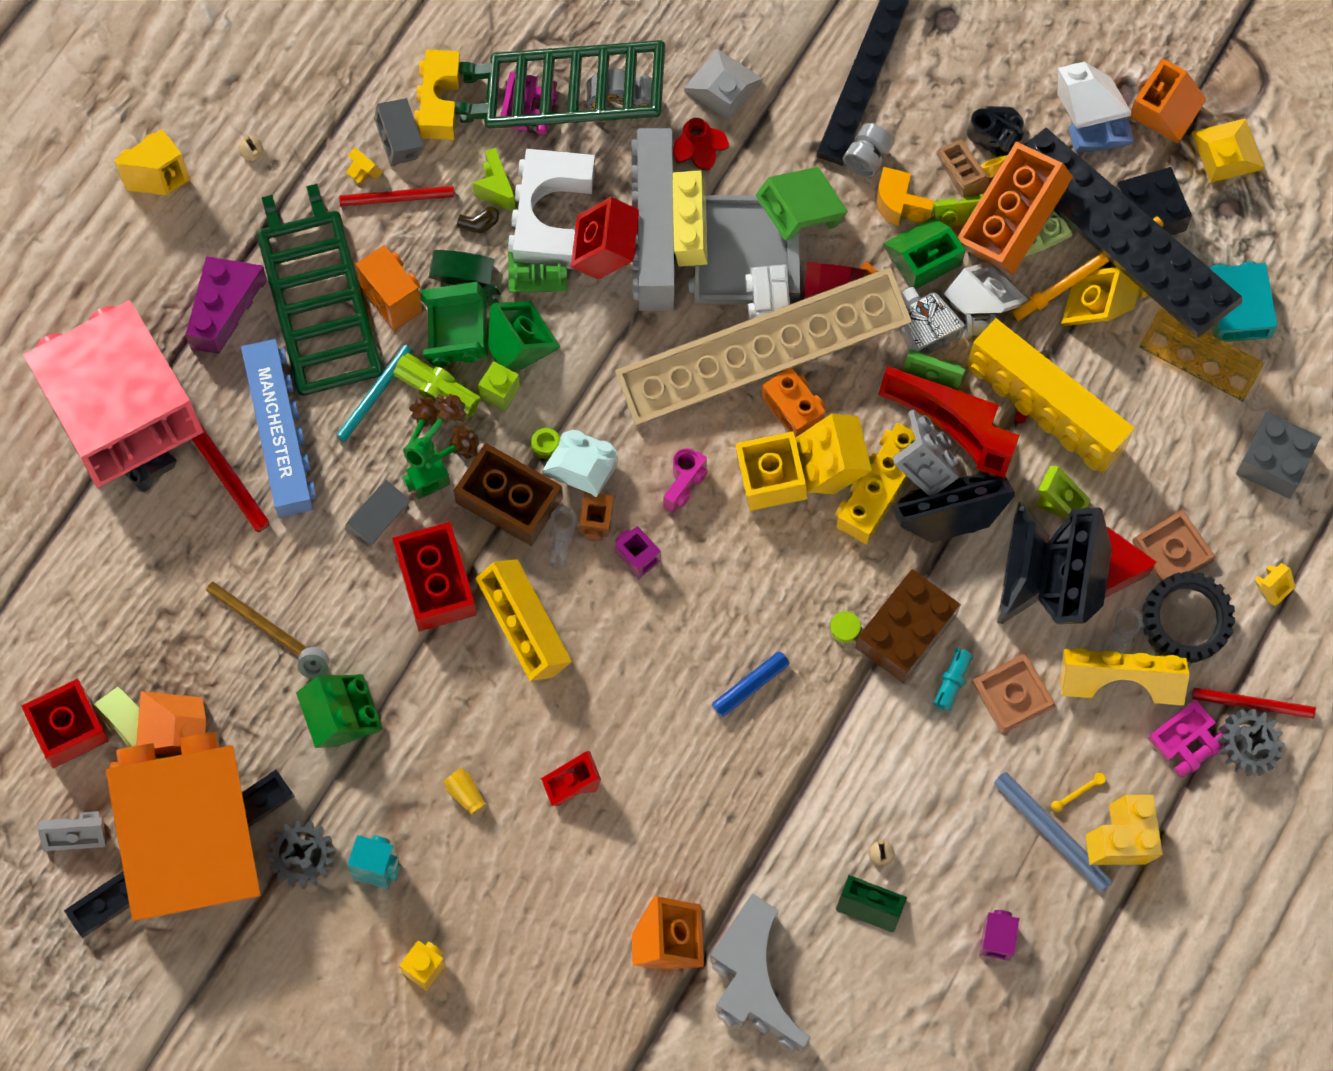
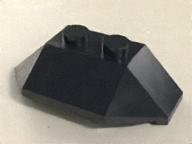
M987 475L965 476L958 478L939 493L932 496L927 495L921 488L913 490L902 497L898 503L892 504L891 511L901 528L934 543L989 528L1015 497V491L1006 476L1005 478L997 475L995 477Z
M1018 502L1014 514L997 623L1000 624L1005 623L1037 602L1039 597L1046 547L1050 535L1024 502Z
M1100 507L1072 509L1068 514L1069 518L1057 529L1047 543L1038 600L1058 625L1085 624L1104 606L1112 547L1103 510Z

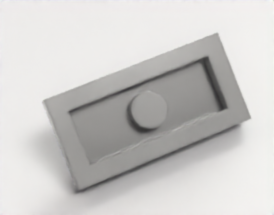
M99 811L80 812L79 818L73 820L39 821L38 832L43 851L106 847L107 837Z

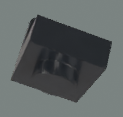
M167 451L125 473V475L142 492L149 490L152 480L172 470L177 460Z

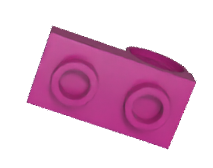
M683 448L675 453L673 458V476L676 480L663 496V507L671 513H674L678 506L684 507L692 494L690 492L691 488L695 483L699 485L705 479L708 473V469H706L707 457L690 448ZM688 462L694 467L690 470H683L679 465Z

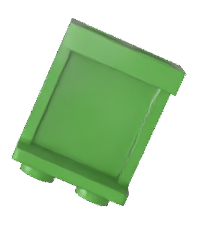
M819 167L768 177L755 195L784 240L793 239L803 227L826 223L829 229L835 228L848 212Z

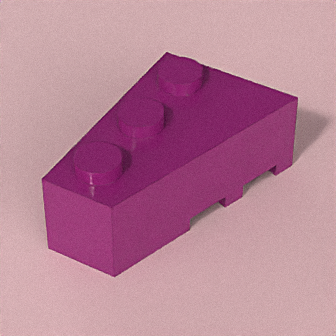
M206 256L186 331V338L190 349L216 354L221 352L239 325L238 321L246 309L249 310L253 304V298L267 282L262 265Z

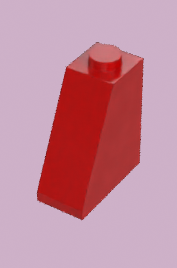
M1107 527L1112 553L1105 598L1148 577L1157 561L1109 527Z

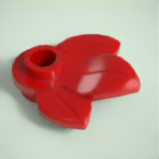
M692 118L684 124L683 135L675 140L673 155L677 163L691 159L698 168L708 171L715 164L716 151L728 149L729 142L727 136L721 130L710 128L709 124L701 118ZM693 131H700L702 134H701V135H693L692 132H693Z

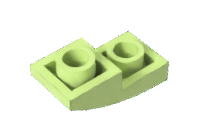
M1054 211L1050 214L1025 257L1052 247L1073 236L1066 222Z
M116 687L92 706L110 730L114 728L128 747L136 746L139 707L119 687Z

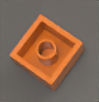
M383 245L355 264L361 290L393 331L422 313L421 294L419 292L420 283L413 273L407 274L402 268L404 264L395 251L391 253Z

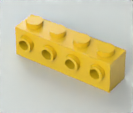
M898 422L892 431L889 429L885 431L879 442L882 446L878 454L873 452L869 457L872 471L852 484L850 492L853 494L848 502L843 500L835 513V516L838 517L836 528L866 545L869 543L909 478L895 466L893 457L916 441L914 431Z
M518 559L493 562L475 578L529 681L554 678L572 662Z

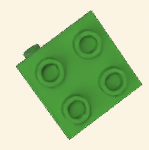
M508 252L509 293L567 291L566 266H561V263H558V266L514 262L513 252Z

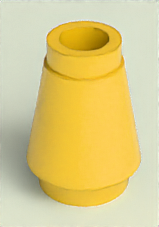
M463 767L443 781L447 787L445 791L468 810L471 815L486 804L470 771L466 773Z

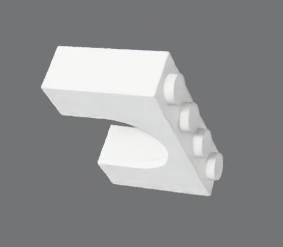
M526 149L525 160L520 159L518 176L522 177V184H517L515 190V201L519 202L518 210L513 209L512 227H516L515 235L509 236L508 252H513L514 262L558 266V263H561V266L573 269L570 265L575 230L554 228L543 224L534 215L533 208L543 196L552 192L563 191L592 194L595 155Z

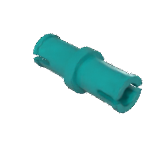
M960 648L955 649L947 672H943L941 676L943 682L936 699L933 701L935 707L948 712L952 710V705L959 689L965 685L964 677L974 657L970 652L963 649L961 651Z

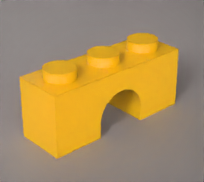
M426 49L425 60H420L419 77H423L422 85H417V102H421L420 110H415L414 120L417 127H419L420 136L423 139L455 140L457 118L455 114V101H444L437 96L444 90H459L460 74L458 70L459 62H461L460 51Z

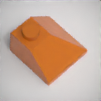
M140 692L136 746L154 743L156 754L177 756L182 755L179 738L205 733L206 716L202 697Z
M659 896L653 897L632 933L633 966L650 969L704 967L701 904Z

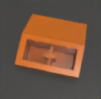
M1162 58L1134 100L1131 116L1129 117L1179 144L1206 102V97L1187 71Z

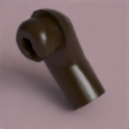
M489 206L475 217L460 214L457 228L480 234L485 233L498 222L499 212L495 207Z

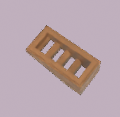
M962 139L936 150L939 160L961 197L978 196L985 193L989 186L988 176ZM959 153L962 154L961 156L954 158L952 160L949 159L950 157L957 155ZM963 163H967V164L962 165V166H960V167H958V168H955V167H957V166H959V165H961V164H963Z

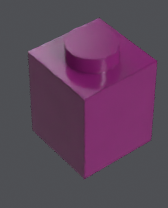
M994 910V913L988 912L984 921L979 955L1011 961L1015 952L1020 918L1012 917V913L1005 910Z

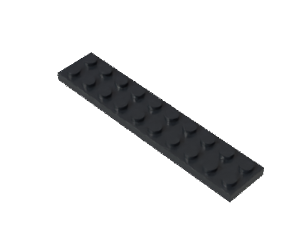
M1048 128L1043 129L1024 144L1031 149L1062 162L1073 175V179L1053 211L1195 337L1199 338L1242 303V296Z

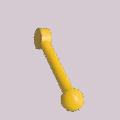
M1096 773L1092 781L1064 799L1053 801L1051 803L1052 811L1061 812L1063 806L1095 785H1103L1106 780L1103 773Z

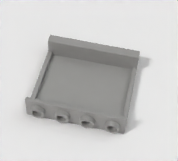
M706 195L708 264L689 266L694 267V276H689V293H694V304L753 303L752 292L746 291L745 275L750 274V268L783 264L787 266L790 305L799 302V232L793 239L784 240L756 196Z

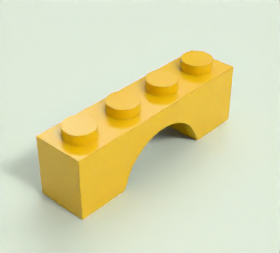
M1075 648L1064 649L1059 680L1062 696L1093 698L1102 686L1110 682L1130 680L1144 686L1150 693L1153 703L1184 705L1190 674L1187 659L1175 655L1164 657L1152 656L1146 653L1126 654L1113 650L1100 652Z

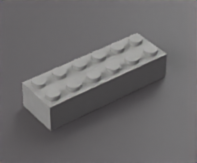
M637 128V139H631L632 206L639 209L638 231L635 242L636 254L633 259V300H639V311H674L672 128Z

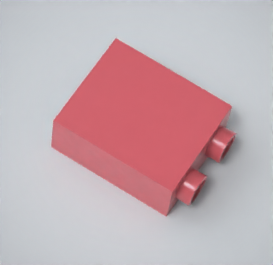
M130 300L118 306H105L98 309L90 316L87 322L64 334L53 333L47 335L37 343L33 350L23 354L39 387L96 488L204 432L188 396Z

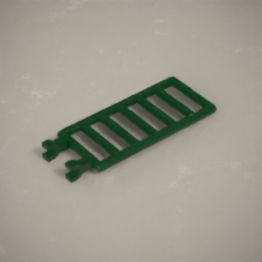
M662 40L495 52L490 56V63L474 64L471 62H459L458 72L460 75H464V83H474L479 79H488L486 103L455 102V114L460 115L461 123H469L474 121V119H484V124L489 129L659 117L662 110L666 45ZM654 52L650 106L634 107L637 54ZM626 54L622 108L606 109L610 55ZM598 56L595 110L578 111L582 57ZM571 58L567 112L551 113L555 59ZM544 60L539 114L523 115L528 61ZM516 62L512 116L496 117L501 63Z
M318 184L306 186L314 216L280 224L273 195L261 197L269 227L258 230L256 234L296 388L301 396L376 378L383 373L382 363L341 215L338 211L325 213ZM327 224L332 225L335 238L276 253L272 251L269 240L271 238ZM335 249L339 251L341 264L281 279L279 277L276 264ZM341 275L346 276L349 289L286 304L283 293L285 289ZM350 300L353 302L356 315L293 330L290 319L292 315ZM357 326L360 327L363 341L300 357L298 341ZM364 352L367 353L370 367L307 383L304 368Z

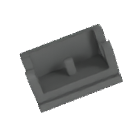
M407 98L378 103L374 120L390 166L418 159L417 152L422 151L424 145Z
M385 479L346 523L345 530L366 547L372 546L411 500Z

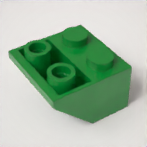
M933 217L883 243L885 250L909 286L915 287V289L961 266L966 251L951 227Z
M363 674L317 676L296 692L315 748L338 747L375 734L383 729Z

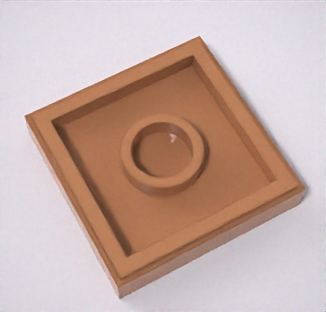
M1183 509L1134 537L1132 540L1134 546L1157 561L1152 571L1160 582L1178 572L1192 571V573H1195L1217 558Z
M1026 653L972 680L974 688L1001 734L1024 724L1056 706Z

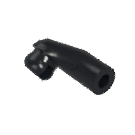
M985 107L1006 121L1016 124L1020 129L1023 128L1024 120L1013 107Z

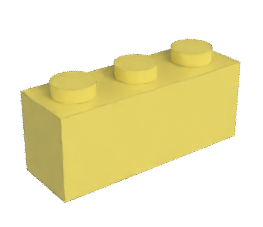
M701 170L673 172L674 253L679 267L708 264L706 185Z

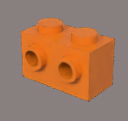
M791 367L762 385L761 397L788 432L794 431L796 438L825 418L826 406L818 395L814 396L810 392L804 376L801 373L796 374Z

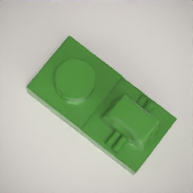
M910 349L903 372L959 390L965 369L961 368V364H956L946 359L940 361L937 358Z

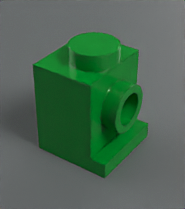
M441 459L435 462L431 468H427L425 465L421 468L410 465V468L406 469L407 474L401 477L409 493L414 491L418 500L450 485L449 474Z

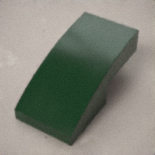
M434 250L432 252L428 278L456 285L459 281L464 283L477 282L482 288L487 289L491 283L494 258L460 251Z

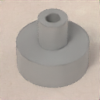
M306 648L299 655L298 671L309 679L324 676L328 670L329 657L320 648Z

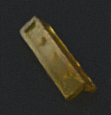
M1161 308L1154 317L1151 327L1139 348L1241 402L1245 400L1264 365V362L1207 332L1199 338L1195 337L1172 315ZM1154 332L1166 337L1169 346L1159 348L1149 343ZM1186 348L1192 351L1194 360L1183 361L1178 357L1176 350ZM1213 362L1218 365L1220 373L1210 375L1204 371L1202 364ZM1238 375L1248 382L1243 391H1240L1231 386L1228 377Z

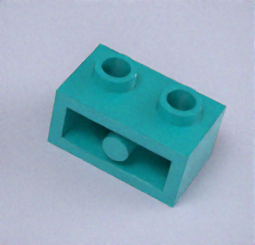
M357 835L347 864L352 878L389 889L391 881H397L401 870V864L398 863L399 856L396 854L394 845L390 844L391 841L377 835H373L372 839Z

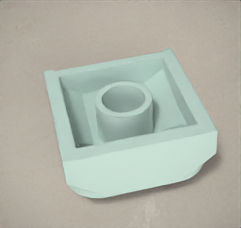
M570 430L561 435L559 445L544 467L542 475L597 497L616 469L619 458L617 457L616 449L609 442L597 440L578 430Z

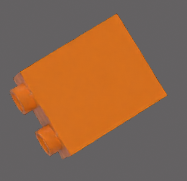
M217 731L179 738L182 755L156 759L154 743L116 750L118 767L105 769L132 921L261 896L233 745L219 747Z

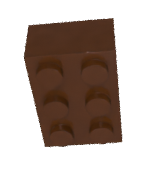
M486 442L453 490L456 504L530 546L534 544L563 499L562 485Z
M911 569L859 634L855 648L904 684L956 618L961 604Z

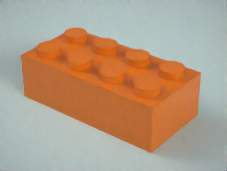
M1015 142L957 238L967 253L1014 275L1073 179V175L1062 162Z

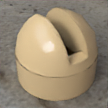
M249 135L241 140L239 149L244 159L254 161L262 156L263 146L256 136ZM252 143L256 150L252 151L248 144Z
M879 840L871 845L869 859L874 865L884 867L893 860L894 849L889 842ZM879 846H884L886 859H881Z

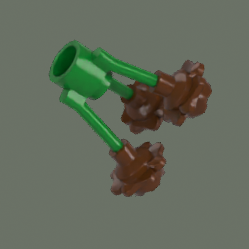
M452 394L444 397L437 395L436 401L430 397L424 399L418 397L415 403L410 405L409 409L413 412L411 417L417 420V426L413 435L403 449L404 456L410 465L416 468H421L424 465L427 468H431L435 462L451 453L461 454L467 460L477 456L479 438L473 430L467 429L464 425H460L458 428L454 427L449 447L433 456L435 446L431 438L442 424L446 425L449 420L464 422L466 419L465 403L461 401L460 397ZM430 424L432 428L424 437L418 438L423 427H427Z

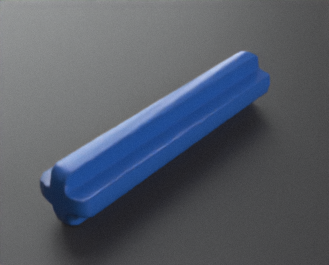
M780 651L776 652L712 703L715 712L721 717L726 716L787 668L790 664L788 658Z

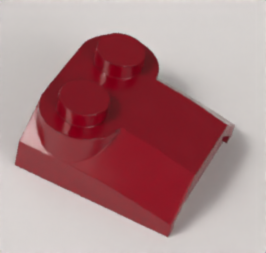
M807 262L802 300L863 278L865 269Z

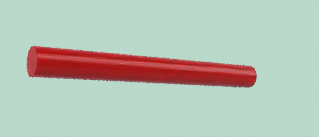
M454 186L339 195L340 207L451 198L455 197Z
M1195 687L1192 691L1193 700L1314 719L1316 707Z

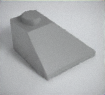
M717 49L685 86L684 91L730 121L762 83L763 79Z

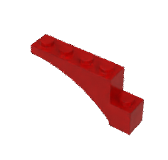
M887 366L878 393L879 396L897 402L911 410L914 409L921 416L926 415L931 422L948 433L966 450L976 462L977 469L1005 478L1020 435L992 426L999 407L998 404Z

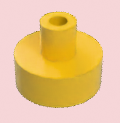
M1007 156L992 158L981 165L988 178H994Z

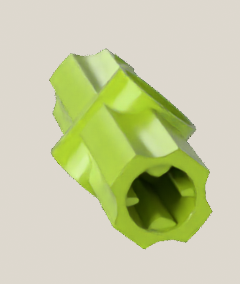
M409 353L399 359L393 371L395 377L417 389L423 398L430 397L436 401L437 395L444 397L452 394L460 397L461 401L465 403L464 411L467 414L465 420L474 415L481 402L480 396L458 384L449 372L440 367L432 368Z

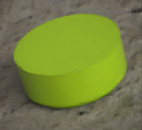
M551 428L538 429L531 438L533 453L539 458L549 459L559 445L560 436Z
M849 611L837 613L832 618L830 624L832 637L841 643L854 641L861 629L859 618Z

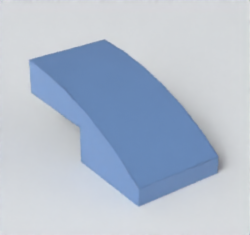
M1128 117L1079 129L1072 122L1068 127L1074 152L1108 150L1131 145L1134 142Z

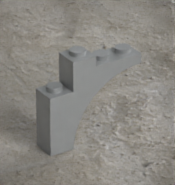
M752 893L710 955V962L714 964L712 966L713 970L725 978H728L729 975L734 977L717 1002L715 1011L719 1013L717 1017L731 1027H734L736 1024L742 1028L747 1019L750 1018L753 1020L752 1026L764 1034H768L770 1031L780 1038L778 1042L784 1048L791 1052L797 1049L802 1053L809 1043L810 1036L802 1031L785 1013L774 994L768 976L766 960L767 941L779 910Z

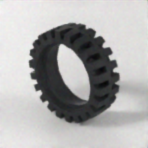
M1192 571L1178 572L1159 582L1145 599L1146 602L1143 604L1141 622L1145 625L1143 628L1144 634L1150 638L1148 642L1151 646L1155 645L1157 647L1156 651L1160 655H1175L1180 658H1186L1187 662L1196 663L1213 656L1228 642L1234 630L1232 626L1235 624L1236 617H1233L1235 608L1234 605H1230L1229 601L1232 599L1229 593L1225 595L1223 592L1225 588L1221 584L1217 585L1214 583V578L1211 576L1206 578L1204 573L1200 572L1195 574ZM1178 589H1192L1202 593L1211 601L1216 611L1217 624L1213 635L1206 642L1198 646H1185L1174 642L1165 633L1160 623V609L1163 600L1170 593Z

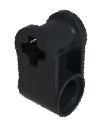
M980 108L973 112L967 128L968 138L990 151L996 157L1007 156L1015 142L1021 141L1024 137L1023 131L1016 124L1006 121L986 108ZM976 124H982L986 126V129L979 128Z

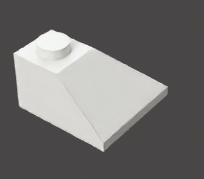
M1086 62L1058 68L1057 95L1077 129L1131 116V110L1110 76Z
M987 262L964 268L944 293L950 300L951 306L964 314L1002 313L1018 308L1029 301L993 265Z

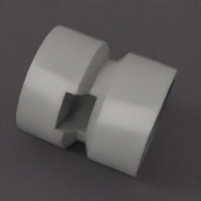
M872 123L863 124L855 137V142L850 145L845 153L843 161L856 174L867 178L874 177L883 163V159L886 158L893 147L894 139L890 133L878 125Z

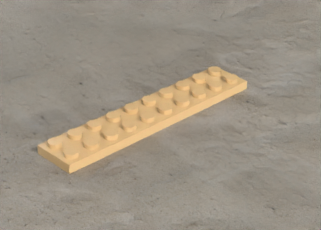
M889 267L615 370L634 424L639 426L778 374L788 368H794L911 324L912 321L892 269Z

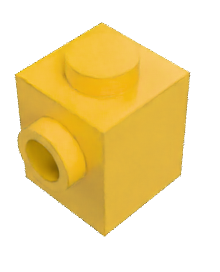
M418 940L400 963L399 968L403 975L428 991L446 964L444 958L441 957L443 952L429 941L424 945Z

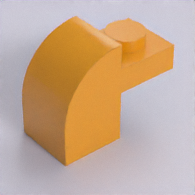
M883 167L877 194V207L882 217L896 226H899L901 216L916 223L930 219L934 200L907 194L911 173Z

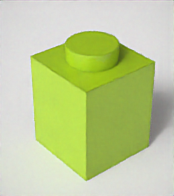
M493 361L478 384L480 398L506 412L520 389L519 374Z

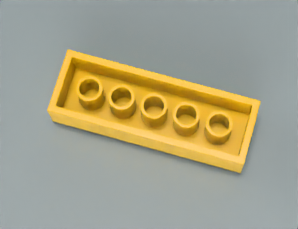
M997 318L973 342L967 363L970 372L976 378L984 379L988 382L996 394L1001 397H1007L1012 401L1021 414L1026 416L1029 414L1030 417L1037 421L1038 426L1044 432L1052 433L1060 440L1065 449L1075 452L1082 457L1084 463L1090 469L1098 470L1104 474L1126 450L1135 427Z

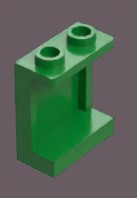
M477 282L421 290V301L427 306L428 349H423V357L436 367H446L450 363L460 361L463 363H474L478 359L487 358L486 292Z

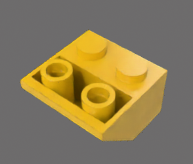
M163 129L147 135L141 143L131 149L122 151L114 159L123 187L127 191L167 196L190 181L182 153Z

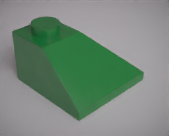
M532 301L493 303L491 305L488 349L496 363L511 371L522 370L561 347Z

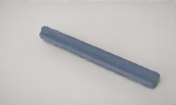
M1008 772L1002 773L995 780V786L1099 891H1105L1113 883V878L1100 865H1089L1088 853Z

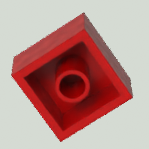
M610 197L579 214L576 219L570 267L599 280L633 262L636 254L635 242L638 231L639 209Z
M78 678L21 705L44 757L53 769L109 742L92 703Z

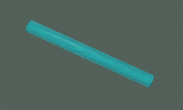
M406 344L403 345L336 434L338 439L343 442L347 441L395 377L393 371L399 359L407 353L412 354L414 352L411 347Z

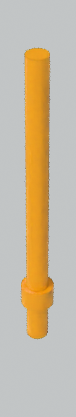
M1158 216L1153 219L1161 227L1164 226ZM1103 254L1097 255L1043 292L1038 291L1031 295L1028 302L1011 312L1013 317L1018 322L1035 310L1039 312L1048 306L1050 300L1108 263L1109 260Z

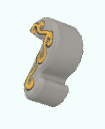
M609 69L607 102L612 101L623 105L625 71L622 69ZM597 73L586 82V101L589 110H595ZM647 75L636 78L634 107L650 106L652 78Z

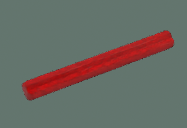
M201 424L204 432L192 438V441L256 532L263 531L270 525L267 517Z

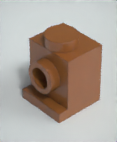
M584 492L579 523V533L584 534V538L591 541H600L602 536L609 537L614 496L598 494L595 497L590 493ZM596 517L599 518L601 522H594L590 520Z

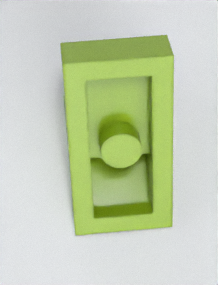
M496 148L486 150V162L482 163L486 178L472 183L473 194L482 200L511 211L515 209V198Z
M1050 466L1038 489L1041 497L1037 506L1067 520L1069 518L1068 514L1072 509L1087 508L1091 499L1059 466Z

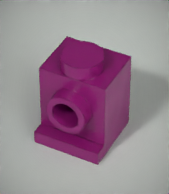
M638 526L631 531L629 529L623 531L616 538L615 553L635 573V577L638 580L661 562V550ZM633 550H639L641 552L636 557H634L631 554Z

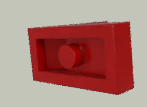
M586 751L545 775L541 780L551 806H560L580 793L596 792L601 777L591 752Z

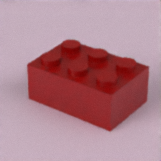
M451 522L392 538L418 632L477 616L474 599Z

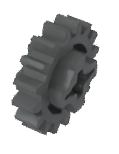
M1242 709L1235 713V715L1232 714L1225 719L1226 723L1219 728L1223 735L1217 738V742L1224 744V748L1219 753L1228 755L1229 758L1225 762L1227 765L1231 763L1236 764L1235 772L1238 773L1245 769L1246 776L1250 777L1254 773L1261 776L1267 770L1270 771L1277 766L1276 762L1283 758L1279 750L1285 747V743L1278 741V737L1283 732L1274 730L1273 727L1277 723L1275 720L1270 723L1266 721L1267 713L1264 712L1257 716L1255 709H1251L1247 713ZM1254 757V758H1256L1257 760L1260 759V758H1263V760L1254 761V760H1252V758Z
M296 820L295 828L292 829L287 823L284 824L285 832L281 834L275 831L273 834L277 839L276 843L268 842L267 845L273 853L267 854L266 859L268 862H275L269 867L271 873L279 872L277 880L280 883L288 879L289 888H293L296 882H299L302 890L306 889L308 881L317 886L318 880L316 877L320 875L327 878L328 874L325 867L334 866L333 860L328 858L335 855V849L327 847L332 843L331 837H323L325 830L322 826L314 830L312 821H309L306 827H302L300 820ZM298 836H309L311 839L304 840L298 838ZM288 841L289 844L287 846L286 852L281 854L283 846ZM301 849L306 856L302 860L299 859L296 853ZM321 855L319 863L314 868L313 864L315 858ZM293 869H297L303 871L304 873L296 874L290 871Z

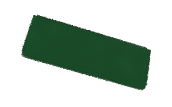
M848 875L836 910L889 932H894L907 897Z

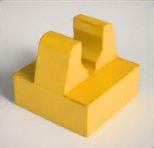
M356 147L349 153L348 156L353 160V163L346 171V174L358 184H361L370 175L377 180L384 172Z
M1282 563L1277 567L1267 566L1268 576L1265 579L1259 576L1255 578L1257 588L1265 595L1266 601L1273 606L1278 605L1296 588L1291 569Z

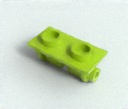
M983 194L962 197L960 202H957L956 198L937 199L932 209V214H935L934 219L949 227L965 225Z

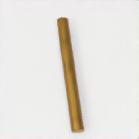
M214 581L208 585L206 589L208 593L299 656L304 649L308 648Z

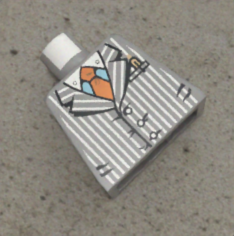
M910 287L901 293L912 321L911 324L900 327L909 351L911 349L928 355L962 338L965 325L937 293L932 292L921 298L915 287Z

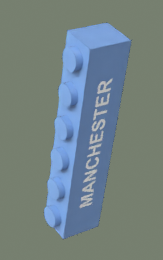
M276 339L241 346L278 518L313 510L312 499H317L313 481L307 482L306 472H311L308 455L301 454L300 446L305 445L302 428H296L294 419L299 418L296 401L290 402L288 394L294 390L290 374L284 375L283 366L288 365L285 349L278 348Z

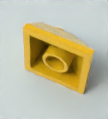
M1246 118L1192 132V137L1210 183L1264 170V163Z
M1117 267L1096 270L1071 286L1061 324L1063 326L1094 323L1109 321L1135 308L1140 287Z

